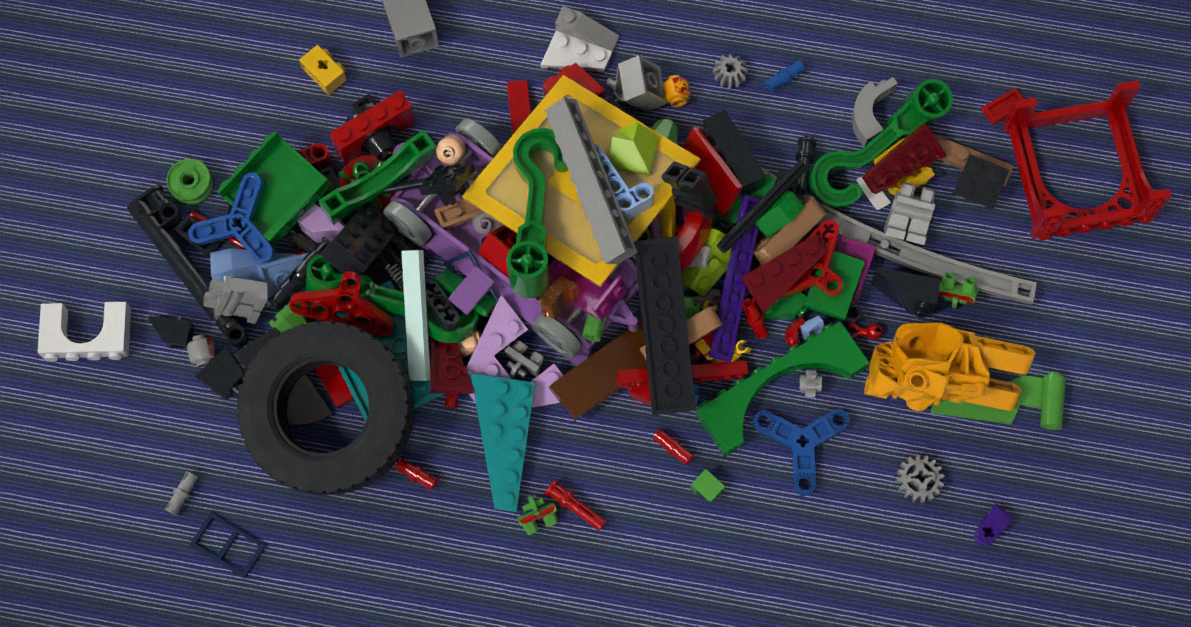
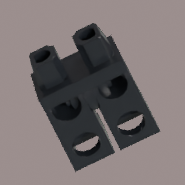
M673 161L661 177L665 183L671 185L672 195L676 197L674 199L675 204L684 207L685 211H695L700 213L701 217L709 218L714 212L713 205L717 202V198L714 196L706 172L692 167L689 168V166Z

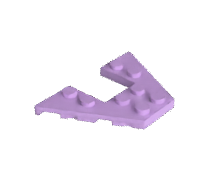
M500 296L466 367L471 384V373L511 379L494 355L528 329L503 296ZM552 364L530 381L535 383L531 408L560 403L549 389L551 384L563 376L555 364ZM469 394L475 402L474 394Z

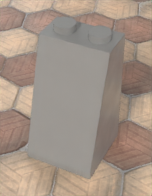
M382 0L400 58L439 47L436 28L426 0Z

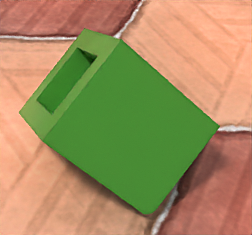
M705 469L691 484L690 489L696 495L700 493L707 501L712 502L719 493L724 491L725 486Z

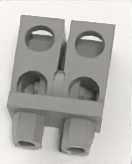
M904 182L900 192L896 191L895 199L883 231L887 236L902 240L905 237L906 241L925 245L927 230L935 208L933 201L935 191L923 187L920 197L914 196L916 186Z
M225 275L222 281L212 279L209 292H206L204 295L203 306L214 308V315H236L247 318V323L255 324L267 302V283L241 278L231 279L229 275Z

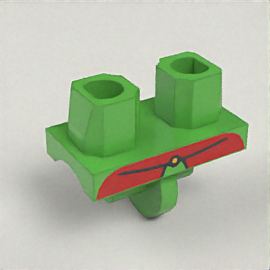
M945 273L940 283L939 296L946 297V301L953 302L952 308L957 309L958 303L964 305L967 302L975 303L979 288H976V279L967 277L964 279L963 284L955 283V274Z
M532 496L527 497L529 504L522 506L524 512L531 509L533 511L516 517L519 525L523 526L528 535L539 531L535 520L543 517L546 527L558 523L555 504L552 502L537 509L538 506L544 504L543 499L540 498L534 501Z

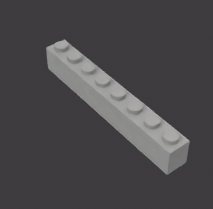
M562 98L545 110L548 123L555 134V141L560 147L563 161L570 172V179L575 185L578 199L583 205L585 217L590 223L593 237L598 243L602 259L605 261V264H619L636 254V247L578 102L575 99Z

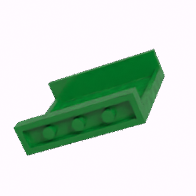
M274 131L264 138L263 144L249 154L246 162L239 165L228 180L221 183L217 193L233 206L243 177L248 173H256L261 176L264 181V188L252 222L261 231L263 236L275 246L324 195L332 184Z

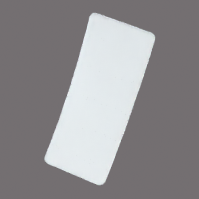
M862 176L857 179L858 184L876 210L891 203L883 191L877 194L872 193L862 179Z

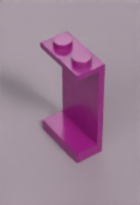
M556 258L549 265L550 284L547 291L557 297L563 293L566 302L600 321H603L612 312L613 307L624 297L628 290L627 285L620 276L616 279L608 277L604 284L599 287Z

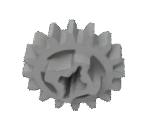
M916 455L914 461L911 457H908L907 464L901 463L900 467L903 470L897 471L896 474L901 477L896 479V483L901 484L898 489L899 491L905 490V498L910 495L912 496V502L919 498L920 502L924 503L926 497L931 501L934 498L933 494L938 496L940 493L938 488L944 486V483L939 480H942L944 475L938 473L942 469L941 466H934L936 463L935 459L928 462V456L921 460L920 456ZM914 466L913 473L906 475L908 469ZM918 475H920L921 479H924L922 483H920L919 479H916ZM934 483L932 489L926 491L927 484Z

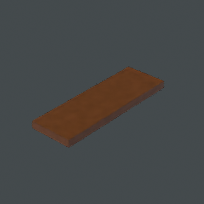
M642 319L637 322L638 330L636 332H631L627 329L549 386L550 391L575 421L621 388L617 386L616 373L619 370L647 368V361L639 350L645 346Z

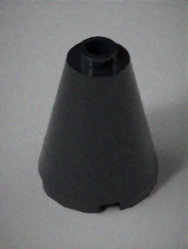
M375 103L365 104L353 111L355 115L351 119L370 109ZM349 116L346 119L345 123L351 120ZM389 126L377 130L362 144L379 161L388 160L393 155L395 149Z

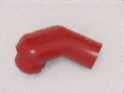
M802 317L786 328L785 341L790 347L797 344L798 346L800 345V340L798 339L799 331L805 323Z

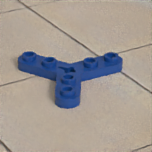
M256 173L246 174L241 181L230 214L193 224L189 229L190 240L196 244L203 245L235 236L256 261L262 264L272 262L276 255L275 248L252 222L264 188L262 177ZM237 219L242 220L241 224L245 228V230L236 226Z

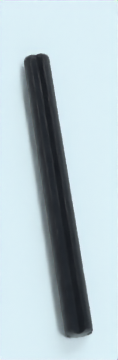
M802 161L797 162L720 240L717 248L722 253L727 252L807 170L805 163Z

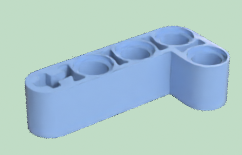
M594 144L604 170L608 173L606 175L612 189H619L613 192L624 220L631 219L651 208L654 204L653 187L648 183H640L628 189L601 147ZM641 195H647L648 197H647V198H641L640 196H641ZM622 205H629L630 207H628V208H623V207H621V206H622Z

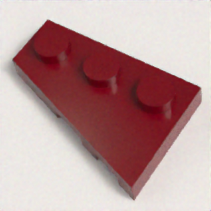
M431 338L430 393L474 394V389L470 383L457 343H444Z

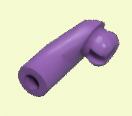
M659 214L650 224L652 239L662 238Z

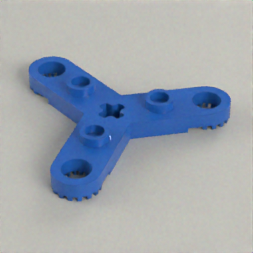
M843 409L833 410L803 429L766 410L757 412L753 419V426L756 431L792 449L793 486L796 493L801 496L811 495L816 488L814 448L844 431L850 423L849 414ZM841 415L845 423L839 426L835 425L833 417ZM760 417H767L770 420L769 426L761 427L758 424V419ZM800 437H804V440L808 441L805 447H801V444L796 442L800 440ZM807 479L811 483V488L809 490L801 489L799 481Z

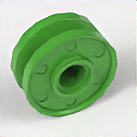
M189 158L175 163L168 171L166 179L168 189L176 201L190 206L201 204L208 199L214 185L212 176L204 163ZM194 179L191 185H186L188 180Z

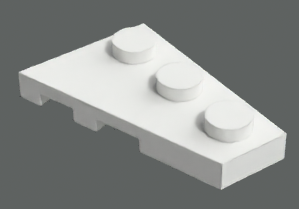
M556 31L541 62V68L558 67L563 69L567 65L571 66L577 63L584 71L605 72L612 56V51Z

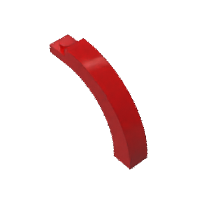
M687 211L684 226L677 236L681 272L693 262L705 245L711 230L713 213L706 219L701 217L700 213Z

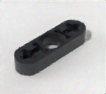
M425 280L427 308L443 330H456L459 325V314L440 285L434 280ZM440 302L443 303L445 306L443 308H437L433 304Z

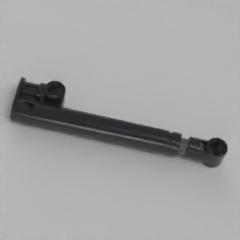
M162 185L151 187L130 202L127 210L202 309L206 311L209 318L216 319L215 324L230 344L237 349L243 348L247 345L249 337L233 315H214V308L203 306L204 295L206 292H209L210 282L171 233V230L182 221V214L173 201L165 196ZM175 212L172 217H167L168 213ZM236 333H242L240 339L233 340V336Z

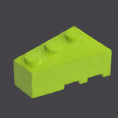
M711 228L704 245L711 248L707 268L687 267L682 271V284L684 287L705 296L725 273L729 263L731 248L724 253L717 248V244L725 236L724 233Z

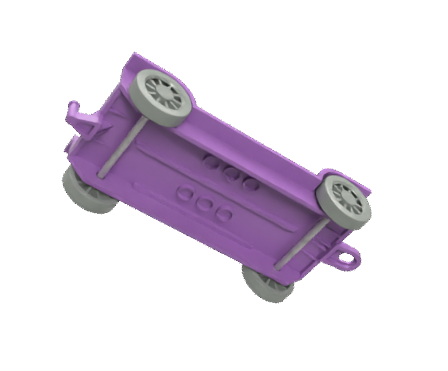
M464 118L455 128L456 134L449 132L446 136L455 135L463 140L466 147L465 155L457 163H473L479 176L502 149V146L482 125L471 119ZM404 143L397 145L393 151V154L396 153ZM436 155L411 172V176L407 181L429 177L437 166L452 165L444 164ZM466 181L464 183L465 191L470 187L469 183ZM419 188L397 191L390 199V204L383 211L384 215L399 229L398 231L421 248L431 249L444 260L451 259L471 249L483 272L495 282L492 287L498 298L503 296L513 311L528 322L543 341L576 366L589 358L591 348L596 342L582 337L588 313L564 300L565 305L560 309L559 315L554 317L551 305L558 300L556 295L547 290L536 298H524L514 293L510 286L509 277L501 273L498 268L487 262L478 253L489 233H478L473 227L472 220L447 230L441 228L434 211L444 206L438 194L422 196ZM460 192L455 196L456 201L463 199ZM482 222L481 226H486L488 222ZM635 254L619 263L609 276L613 279H616L618 276L622 277L628 290L624 297L613 307L612 312L607 315L602 334L612 322L629 325L628 328L631 332L638 330L637 318L633 316L627 306L639 290L638 277L635 272L637 270ZM469 256L451 263L466 276L475 267Z

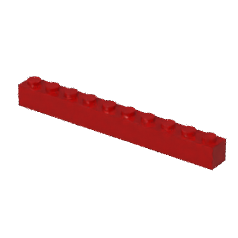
M746 361L691 365L693 383L695 381L704 383L708 380L716 382L720 379L729 381L733 378L739 380L749 374ZM647 368L619 370L616 373L618 387L623 389L630 388L631 386L640 388L648 385L649 387Z

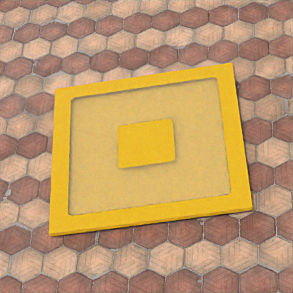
M563 75L466 190L462 198L517 233L518 227L525 223L529 187L519 176L514 166L513 149L515 143L523 133L532 129H552L548 123L545 110L562 98L575 99L578 102L594 144L601 147L608 159L612 137L617 129L639 123L659 137L650 176L615 169L628 189L640 183H648L654 189L653 206L637 216L625 220L633 242L638 241L673 196L671 185L665 183L661 175L673 161L689 166V168H695L700 162V158ZM537 151L533 153L530 159L540 169L545 179L546 199L543 227L547 230L546 252L601 287L619 264H605V261L602 259L601 251L593 237L590 223L585 217V210L578 199L575 185L570 179L569 170L558 172L554 168L553 155L548 151ZM641 195L640 197H641V198H647L648 196H647V195ZM622 205L621 207H623V208H628V207H630V206H629V205Z

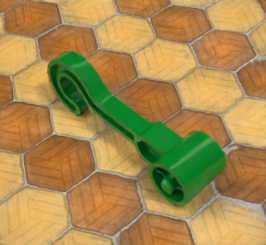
M928 79L920 83L905 97L903 107L888 118V127L861 150L856 152H829L820 157L810 168L808 175V186L814 199L832 209L845 208L862 196L861 186L852 184L844 190L833 189L827 180L828 172L831 169H859L871 162L897 139L909 136L922 123L929 126L947 114L952 107L953 96L949 86L937 79Z
M537 128L523 133L516 141L513 149L515 169L522 180L528 185L529 193L525 223L518 227L516 244L509 250L506 260L510 286L514 293L524 298H536L542 295L550 284L548 254L546 252L547 230L543 227L546 199L545 179L540 169L531 161L530 157L537 151H548L554 157V168L558 172H566L568 170L567 165L563 161L560 147L555 141V134L552 129Z
M317 255L307 265L306 292L339 288L343 274L322 255ZM360 275L361 285L358 294L381 310L405 316L404 292L378 286L372 282L370 277ZM348 279L346 280V283L349 285L357 284L356 281L352 283ZM446 291L444 292L445 295L447 296V298H449V297L451 296V295H450L449 293H447ZM341 296V299L344 301L352 300L349 296ZM452 304L459 314V325L454 331H445L439 326L426 306L428 335L444 343L462 342L471 337L477 329L479 313L472 309L466 315ZM322 306L315 307V309L319 312L326 311V309Z

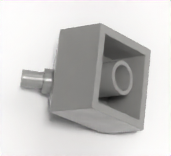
M640 55L619 63L616 81L611 78L606 81V85L612 88L617 99L638 110L648 112L667 104L660 67Z

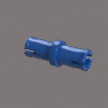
M797 60V62L786 69H780L778 74L765 81V85L770 92H773L783 84H789L791 79L805 72L806 69L803 63Z

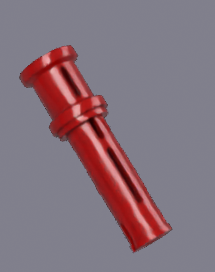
M557 479L550 484L544 493L545 496H550L556 500L560 507L570 509L597 531L606 522V519L574 497L572 490L568 491L561 486Z

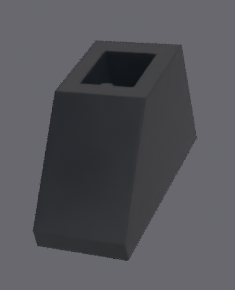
M163 314L149 316V322L170 349L187 351V344L193 341L192 337L195 331V326L189 318L177 317V319H172Z

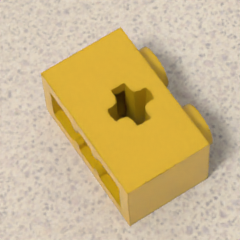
M316 45L300 58L299 62L302 69L327 95H330L347 80L345 76L346 70L339 62L335 63L332 60L333 57L327 49L322 50Z

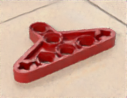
M824 221L808 237L810 238L815 235L826 251V255L805 273L781 299L813 286L818 287L831 297L841 294L843 291L842 280L829 269L839 237V227L835 221ZM827 228V229L830 230V229L833 228V232H834V233L828 232V233L826 234V230H825V229ZM814 269H821L823 274L818 278H814L811 272ZM836 281L839 287L836 290H829L827 288L828 283Z
M348 271L343 274L339 288L295 293L292 295L289 303L290 310L295 314L322 321L352 325L368 333L380 336L390 335L394 326L393 318L358 294L361 276L354 271ZM346 280H355L357 284L349 285L346 283ZM341 296H349L352 300L344 301L341 299ZM322 306L326 309V311L319 312L315 309V307ZM340 311L345 312L347 316L339 317L336 313ZM365 317L368 319V322H359L357 318ZM373 318H376L375 324H372Z

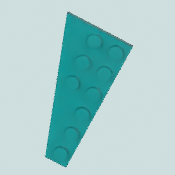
M471 373L494 509L517 512L535 383Z

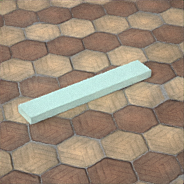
M423 250L402 251L409 380L427 381L430 380L424 255Z

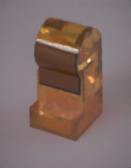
M560 276L539 298L542 315L547 318L556 317L559 315L560 309L569 301L575 303L580 298L577 284Z

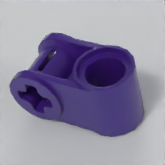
M995 503L974 533L976 543L981 546L990 545L1008 526L1014 516ZM985 531L989 533L987 538L984 537Z

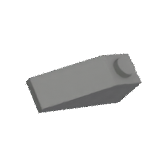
M564 6L555 22L556 31L612 51V53L619 39V35L583 13Z

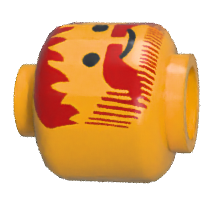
M672 75L664 82L663 90L666 102L673 107L685 105L691 97L688 80L680 77V75Z

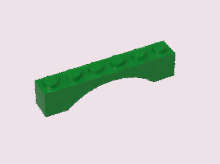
M422 130L407 140L396 153L375 170L348 185L336 188L319 200L321 210L330 222L335 225L437 155L436 145L427 133Z

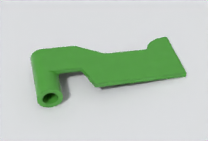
M1049 372L1043 378L1025 375L1009 381L1022 389L1013 411L968 402L956 403L941 400L938 406L931 405L930 413L1011 425L1020 405L1041 408V428L1061 430L1066 378L1060 372Z

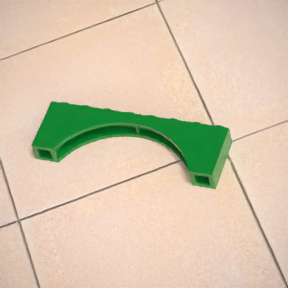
M841 322L835 325L834 323L828 324L819 335L815 333L805 339L806 343L798 346V344L794 345L787 351L788 354L781 357L779 355L769 362L770 365L764 369L762 366L751 373V377L739 379L730 390L723 389L716 394L717 398L710 402L706 400L698 405L699 409L696 411V416L724 458L742 447L744 442L743 421L746 410L755 395L773 379L788 372L802 369L826 370L851 379L867 369L869 361Z

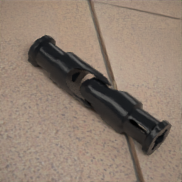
M323 236L321 243L314 250L311 249L304 257L302 264L297 266L279 285L277 292L271 298H267V301L278 311L283 309L282 307L293 294L299 293L306 285L307 265L312 258L321 255L320 253L331 242L329 239ZM296 274L303 282L294 285L292 284V278Z

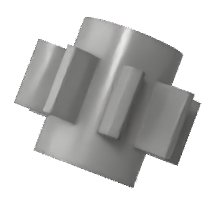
M806 370L805 375H800L799 391H805V397H815L816 392H821L822 376H817L816 370Z

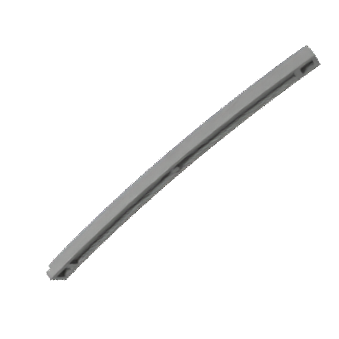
M761 167V169L763 170V172H764L765 175H766V174L768 173V171H766L765 169H763V168ZM771 174V176H772V177L775 179V181H776L777 177L774 176L773 174ZM801 191L799 195L795 194L800 202L810 197L806 194L801 196ZM817 201L826 211V214L816 226L819 227L824 221L833 220L838 224L839 236L876 247L874 254L942 280L945 273L955 274V283L963 284L964 279L967 277L976 279V288H979V291L1030 305L1034 301L1037 282L993 272L925 250L900 239L887 236L885 233ZM827 228L825 229L828 232L834 233L833 228L830 230ZM869 237L881 241V244L870 240ZM889 245H890V246H893V247H895V248L900 249L901 251L898 252V251L893 250V249L888 248V247H889ZM1018 288H1023V289H1027V290H1030V291H1029V293H1028V292L1020 291V290H1018Z

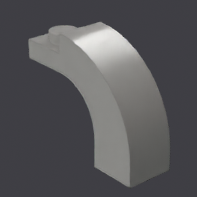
M893 77L889 80L884 79L880 81L876 86L872 81L869 82L857 96L852 112V127L863 147L884 130L874 117L873 106L895 92L898 83Z

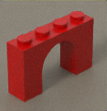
M399 90L330 132L334 149L345 166L351 160L363 155L361 150L363 142L377 130L392 125L397 134L414 125L415 120L412 106L403 92Z

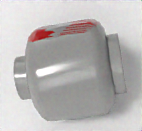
M197 335L192 337L193 341L187 344L190 362L196 364V367H205L217 356L215 342L212 338H206L205 335Z

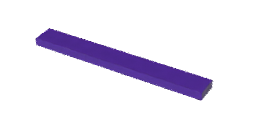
M748 195L742 196L737 223L760 199ZM755 224L731 248L718 311V317L723 325L717 328L713 335L709 357L727 363L732 362L742 312V303L746 293V286L742 282L741 277L750 272L758 234V227Z

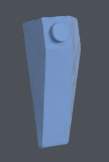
M229 248L210 253L212 279L222 281L225 275H229L231 279L241 278L260 282L256 265L262 263L256 261L247 250ZM276 252L273 261L296 256L298 254Z

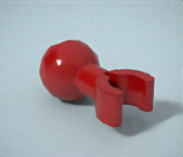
M872 323L865 328H859L856 324H849V330L854 329L856 331V334L850 335L853 340H856L859 336H867L872 340H876L881 337L883 332L881 326L876 323Z

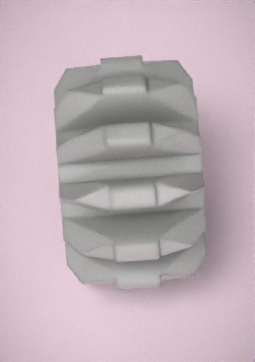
M731 53L728 58L722 55L721 61L716 60L715 67L713 68L715 82L721 81V87L727 84L729 90L732 88V85L738 88L740 82L744 83L745 75L748 72V69L745 68V61H740L739 55L736 58H732Z

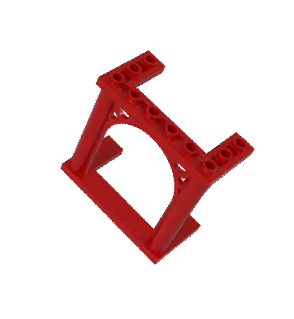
M1138 80L1118 83L1107 101L1034 113L1038 105L1036 97L1015 100L1002 126L1004 133L1009 132L1033 223V228L1030 231L1032 239L1047 240L1056 235L1066 237L1073 232L1079 231L1081 234L1097 228L1107 230L1115 225L1126 227L1132 225L1133 222L1139 221L1141 223H1148L1154 220L1156 215L1160 213V210L1172 197L1170 189L1155 191L1148 183L1141 166L1126 109L1140 89ZM1107 116L1122 170L1119 190L1110 201L1096 208L1078 209L1064 205L1047 191L1042 182L1028 129ZM1126 188H1128V189H1129L1128 194H1127V193H1124L1123 190L1126 189ZM1120 198L1126 199L1131 204V208H1122L1117 200ZM1046 202L1052 203V206L1049 209H1046V207L1049 206ZM1114 207L1116 210L1109 212L1108 208ZM1075 214L1076 218L1071 217L1068 219V215Z

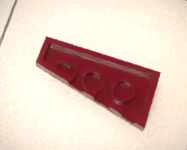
M922 123L866 172L862 179L870 191L877 194L898 183V180L903 177H909L916 170L922 167L926 168L933 161L942 159L947 155L927 124Z
M813 235L741 277V280L764 315L805 273L826 255V251L817 237Z

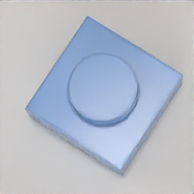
M819 316L806 321L801 326L804 340L814 333L819 335L823 332L824 323Z

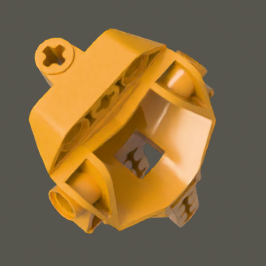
M907 323L898 327L893 342L888 341L875 346L869 364L870 372L865 382L864 394L887 399L889 395H892V398L895 399L899 397L904 399L907 406L915 411H924L932 404L938 406L941 400L956 403L968 402L1013 411L1022 389L1014 383L990 378L988 367L1018 374H1028L1036 353L1027 346L975 336L973 332L959 330L944 323Z

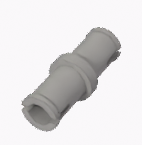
M186 471L179 486L174 488L173 492L175 493L164 510L177 516L185 500L189 499V493L199 477Z

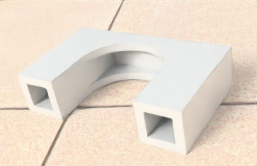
M105 302L103 328L95 339L87 343H74L68 339V309L62 303L41 304L38 354L44 360L57 361L58 358H66V360L77 361L79 358L100 360V357L120 360L122 357H129L131 307L127 302Z

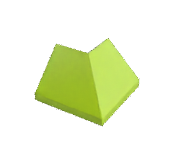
M639 123L617 129L612 137L609 161L617 170L650 176L659 137Z

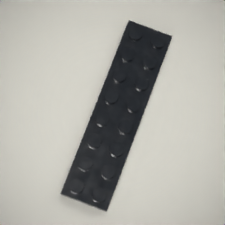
M669 237L634 241L637 250L635 258L652 415L696 411L678 238Z

